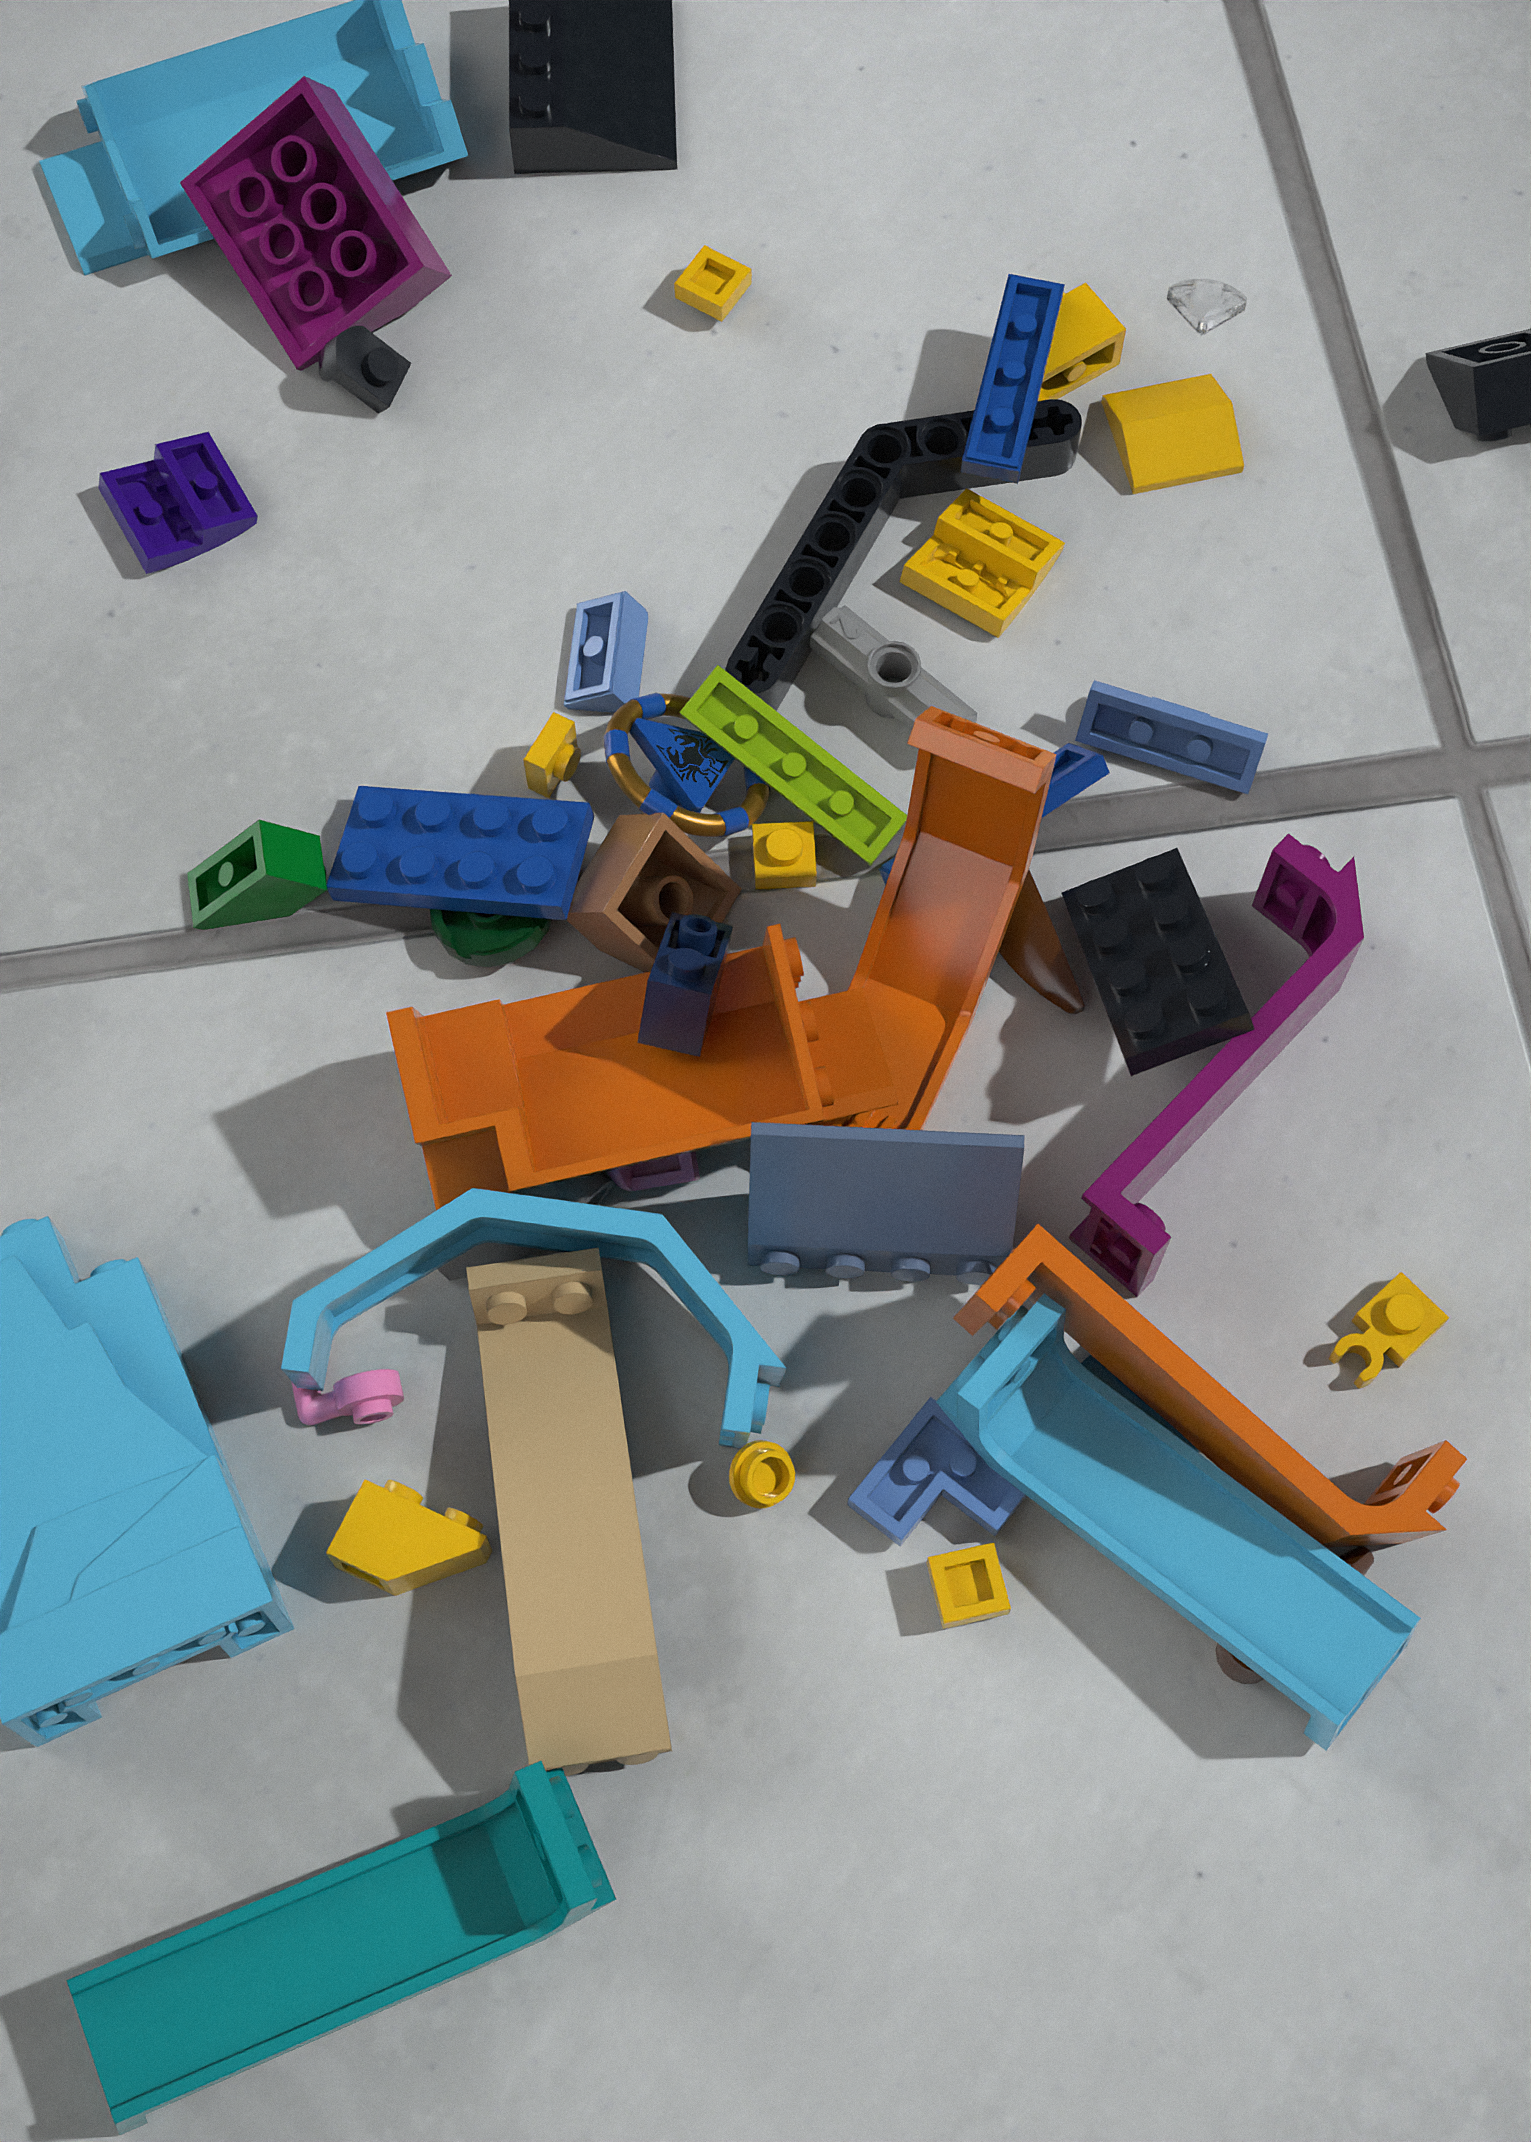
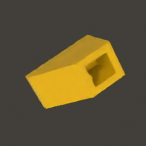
M364 1479L326 1554L335 1568L397 1596L486 1564L492 1553V1548L487 1536L481 1533L484 1525L472 1516L454 1508H447L443 1516L420 1505L423 1497L415 1490L399 1482L387 1480L384 1487H381Z

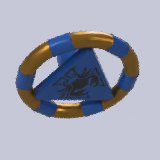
M653 693L630 699L613 714L608 722L603 738L606 763L619 788L640 811L647 815L663 812L684 833L703 837H724L744 831L763 813L768 801L770 786L745 766H743L747 794L741 805L715 814L700 813L735 758L700 731L648 720L660 716L684 719L679 712L690 700L689 697ZM629 732L656 769L650 779L649 786L641 779L630 761Z

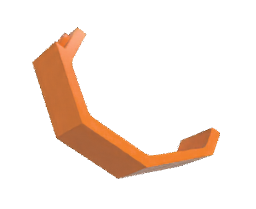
M930 706L915 719L907 744L919 748L905 830L857 969L848 990L863 988L891 1073L899 1105L812 1125L906 1130L924 1129L973 1022L1029 870L1057 754Z

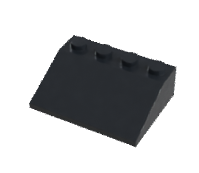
M509 0V133L514 174L677 169L672 0Z

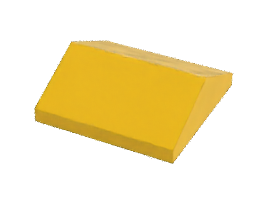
M1212 374L1102 395L1101 403L1132 494L1243 472L1244 461L1233 404Z

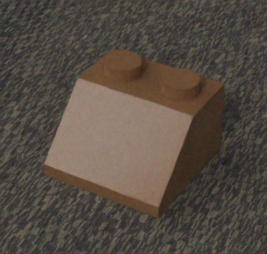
M665 813L619 815L576 884L567 921L598 950L643 972H650L672 912L683 915H704L715 922L722 923L742 889Z

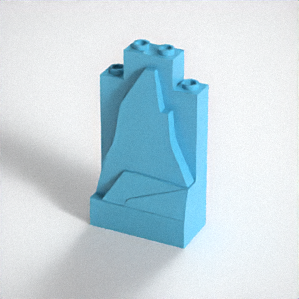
M48 1216L39 1220L24 1219L15 1222L5 1228L0 1236V1719L4 1726L34 1746L39 1747L102 1718L96 1701L217 1645H220L232 1658L295 1629L151 1277L139 1258L136 1257L129 1261L118 1259L106 1262L95 1268L91 1272L90 1278L80 1281L64 1238Z

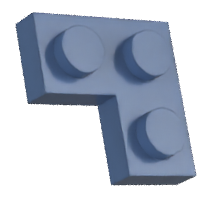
M930 1397L851 1494L847 1505L900 1547L941 1495L995 1537L1027 1496L985 1463L936 1403V1400Z

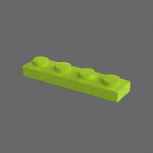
M719 665L714 668L679 712L684 719L870 867L906 823L907 815Z

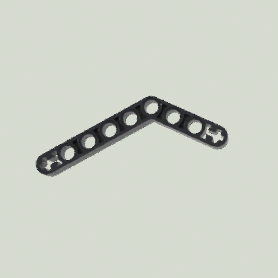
M1059 399L1038 401L1019 481L1058 476L1072 468L1077 455L1082 417L1078 409L1071 403ZM974 410L877 424L868 428L861 435L729 657L725 668L726 672L777 711L812 651V648H810V636L817 629L821 619L839 605L900 499L964 490L966 488L971 489L1012 483L961 472L962 458ZM851 505H863L865 507H855ZM835 548L839 549L840 551L831 552L826 551L825 549ZM808 592L814 594V596L803 597L797 594ZM782 637L788 639V641L777 643L770 639ZM759 671L762 672V680H758Z

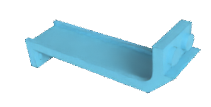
M1045 1293L1030 1310L1021 1305L953 1381L936 1403L991 1469L1308 1712L1311 1717L1303 1734L1327 1751L1407 1647L1421 1618L1087 1370L1070 1352L1064 1341L1066 1314L1064 1307Z

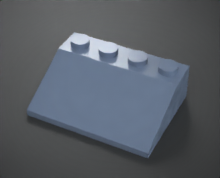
M751 1122L748 1265L760 1266L763 1272L773 1275H791L797 1273L799 1268L825 1269L828 1275L837 1278H857L863 1276L865 1271L891 1272L893 1278L901 1281H923L928 1279L930 1274L954 1275L959 1282L982 1285L1013 1250L1025 1135Z

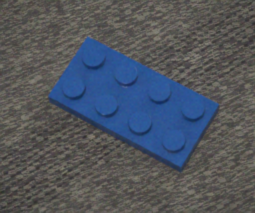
M358 786L327 882V890L333 901L567 920L595 816L589 802Z

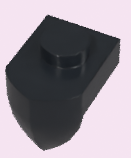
M353 326L344 330L325 344L319 357L318 368L322 380L327 382L334 380L379 414L390 407L412 363L364 326Z

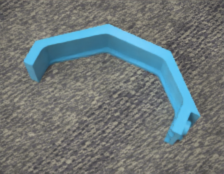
M472 1188L297 1297L292 1302L281 1369L297 1388L324 1391L332 1341L337 1331L344 1324L473 1247L483 1243H499L564 1253L599 1248L600 1258L642 1263L654 1269L723 1350L728 1361V1378L718 1446L741 1449L747 1444L750 1432L761 1434L762 1426L765 1424L769 1387H780L786 1371L784 1364L662 1214Z

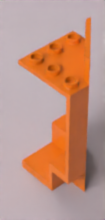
M779 923L767 926L762 946L727 954L712 1020L700 1057L637 1043L650 972L508 1004H503L500 999L426 1016H423L413 1006L386 1012L415 1144L422 1146L436 1210L472 1188L515 1193L751 1139V1122L812 1125L899 1105L895 1086L863 988L798 1002L795 988H799L798 982H801V976H804L802 960L796 938L784 939Z

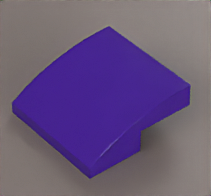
M209 432L155 444L154 460L99 474L98 489L146 574L195 558L225 544L257 524L258 515Z

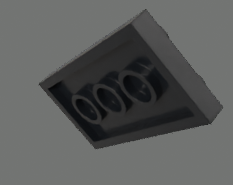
M1178 848L1147 858L1139 863L1061 892L1131 1076L1255 1030L1247 1006Z

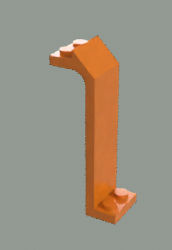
M1039 1224L1010 1252L953 1317L972 1336L987 1322L997 1330L1027 1299L1035 1304L1045 1293L1066 1309L1064 1331L1179 1431L1217 1467L1326 1548L1403 1544L1447 1530L1426 1512L1428 1510L1434 1514L1439 1511L1452 1498L1460 1486V1483L1453 1476L1467 1458L1447 1440L1402 1457L1364 1504L1354 1501Z

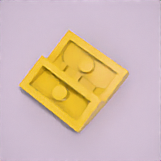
M966 488L938 517L933 535L904 564L899 582L999 638L1047 576L1063 551L1065 542Z

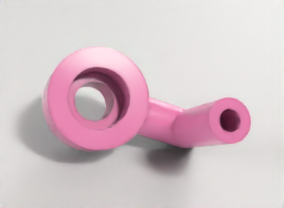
M392 1369L371 1370L350 1375L337 1381L333 1385L334 1391L322 1395L321 1391L297 1388L291 1381L298 1418L303 1424L309 1426L343 1415L353 1416L355 1424L362 1425L380 1422L392 1417V1407L397 1406L404 1400L399 1372Z

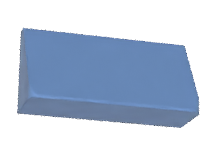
M622 591L577 603L564 706L566 708L615 713L630 699L639 697L648 612L628 592Z

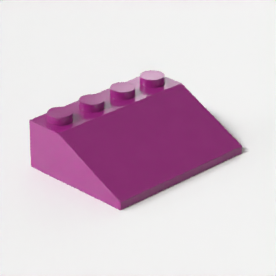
M303 76L180 182L297 370L303 371L317 363L325 344L344 330L353 326H364L372 332L411 310L452 277L336 91L308 77Z

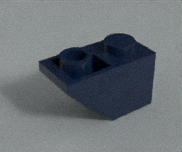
M672 912L648 978L637 1043L700 1057L712 1020L733 926L715 922L704 915H683Z

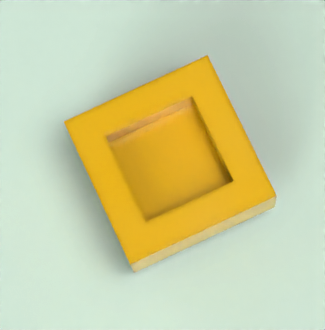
M704 245L674 283L675 298L722 322L752 284V269Z
M555 712L552 713L523 759L528 789L550 798L560 780L567 782L573 776L581 758V749L577 745L574 721Z
M813 821L752 824L755 889L816 887L817 872Z
M994 1542L927 1558L926 1564L942 1629L1004 1616L1010 1613L1011 1606Z

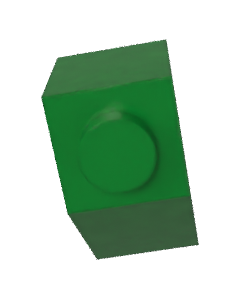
M260 819L187 873L193 928L201 930L289 917L327 891L326 868L323 863L320 836Z

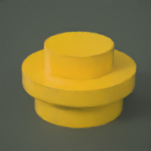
M756 1440L744 1445L734 1456L729 1470V1482L734 1495L742 1503L759 1509L769 1508L789 1495L795 1482V1469L790 1456L780 1445L766 1440Z

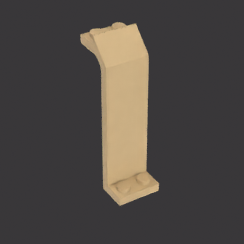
M599 1248L466 1267L468 1289L477 1325L514 1670L529 1765L542 1761L546 1772L562 1767L565 1775L570 1776L584 1771L590 1764L615 1760L624 1765H637L649 1762L656 1758L658 1753L672 1751Z

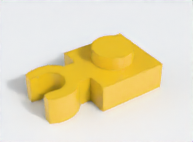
M1400 1272L1362 1307L1352 1319V1322L1363 1334L1353 1333L1341 1338L1330 1353L1329 1360L1336 1364L1345 1354L1356 1353L1360 1355L1365 1361L1366 1369L1360 1373L1354 1384L1358 1389L1364 1388L1371 1384L1381 1371L1385 1354L1400 1367L1447 1322L1449 1317L1408 1277Z

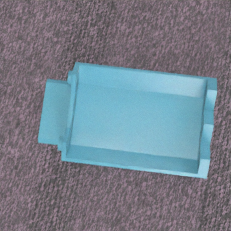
M352 0L82 85L85 98L76 100L87 133L98 131L101 141L39 160V163L84 275L86 276L147 255L153 259L215 239L180 182L303 76L336 91L392 181L467 157L468 153L451 100L441 99L424 43H415L402 0Z

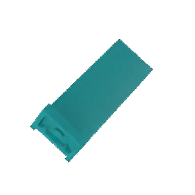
M542 1761L515 1771L509 1788L503 1794L470 1812L66 1981L114 2124L119 2135H122L147 2124L146 2114L542 1942L615 1901L616 1897L563 1768H555L546 1772Z

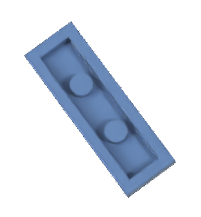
M1094 680L1088 694L1075 741L1249 794L1268 733L1210 716L1211 714L1153 696L1151 698Z

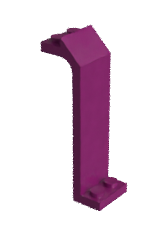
M1289 833L1273 848L1251 906L1300 944L1309 955V958L1251 1018L1255 1030L1232 1038L1082 1194L1081 1199L1091 1209L1089 1215L1071 1232L1069 1239L1136 1297L1154 1280L1171 1240V1236L1165 1232L1166 1227L1162 1219L1151 1208L1138 1202L1336 995L1344 982L1364 939L1354 856L1337 872L1330 866L1327 858L1318 849L1310 845L1301 844Z

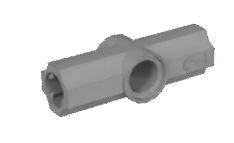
M846 605L841 608L834 607L821 619L815 632L810 636V648L864 691L867 705L876 714L882 717L896 718L911 731L915 719L930 706L976 723L977 712L921 667L919 654L913 647L904 642L887 640ZM897 677L903 681L891 683L883 680V678Z

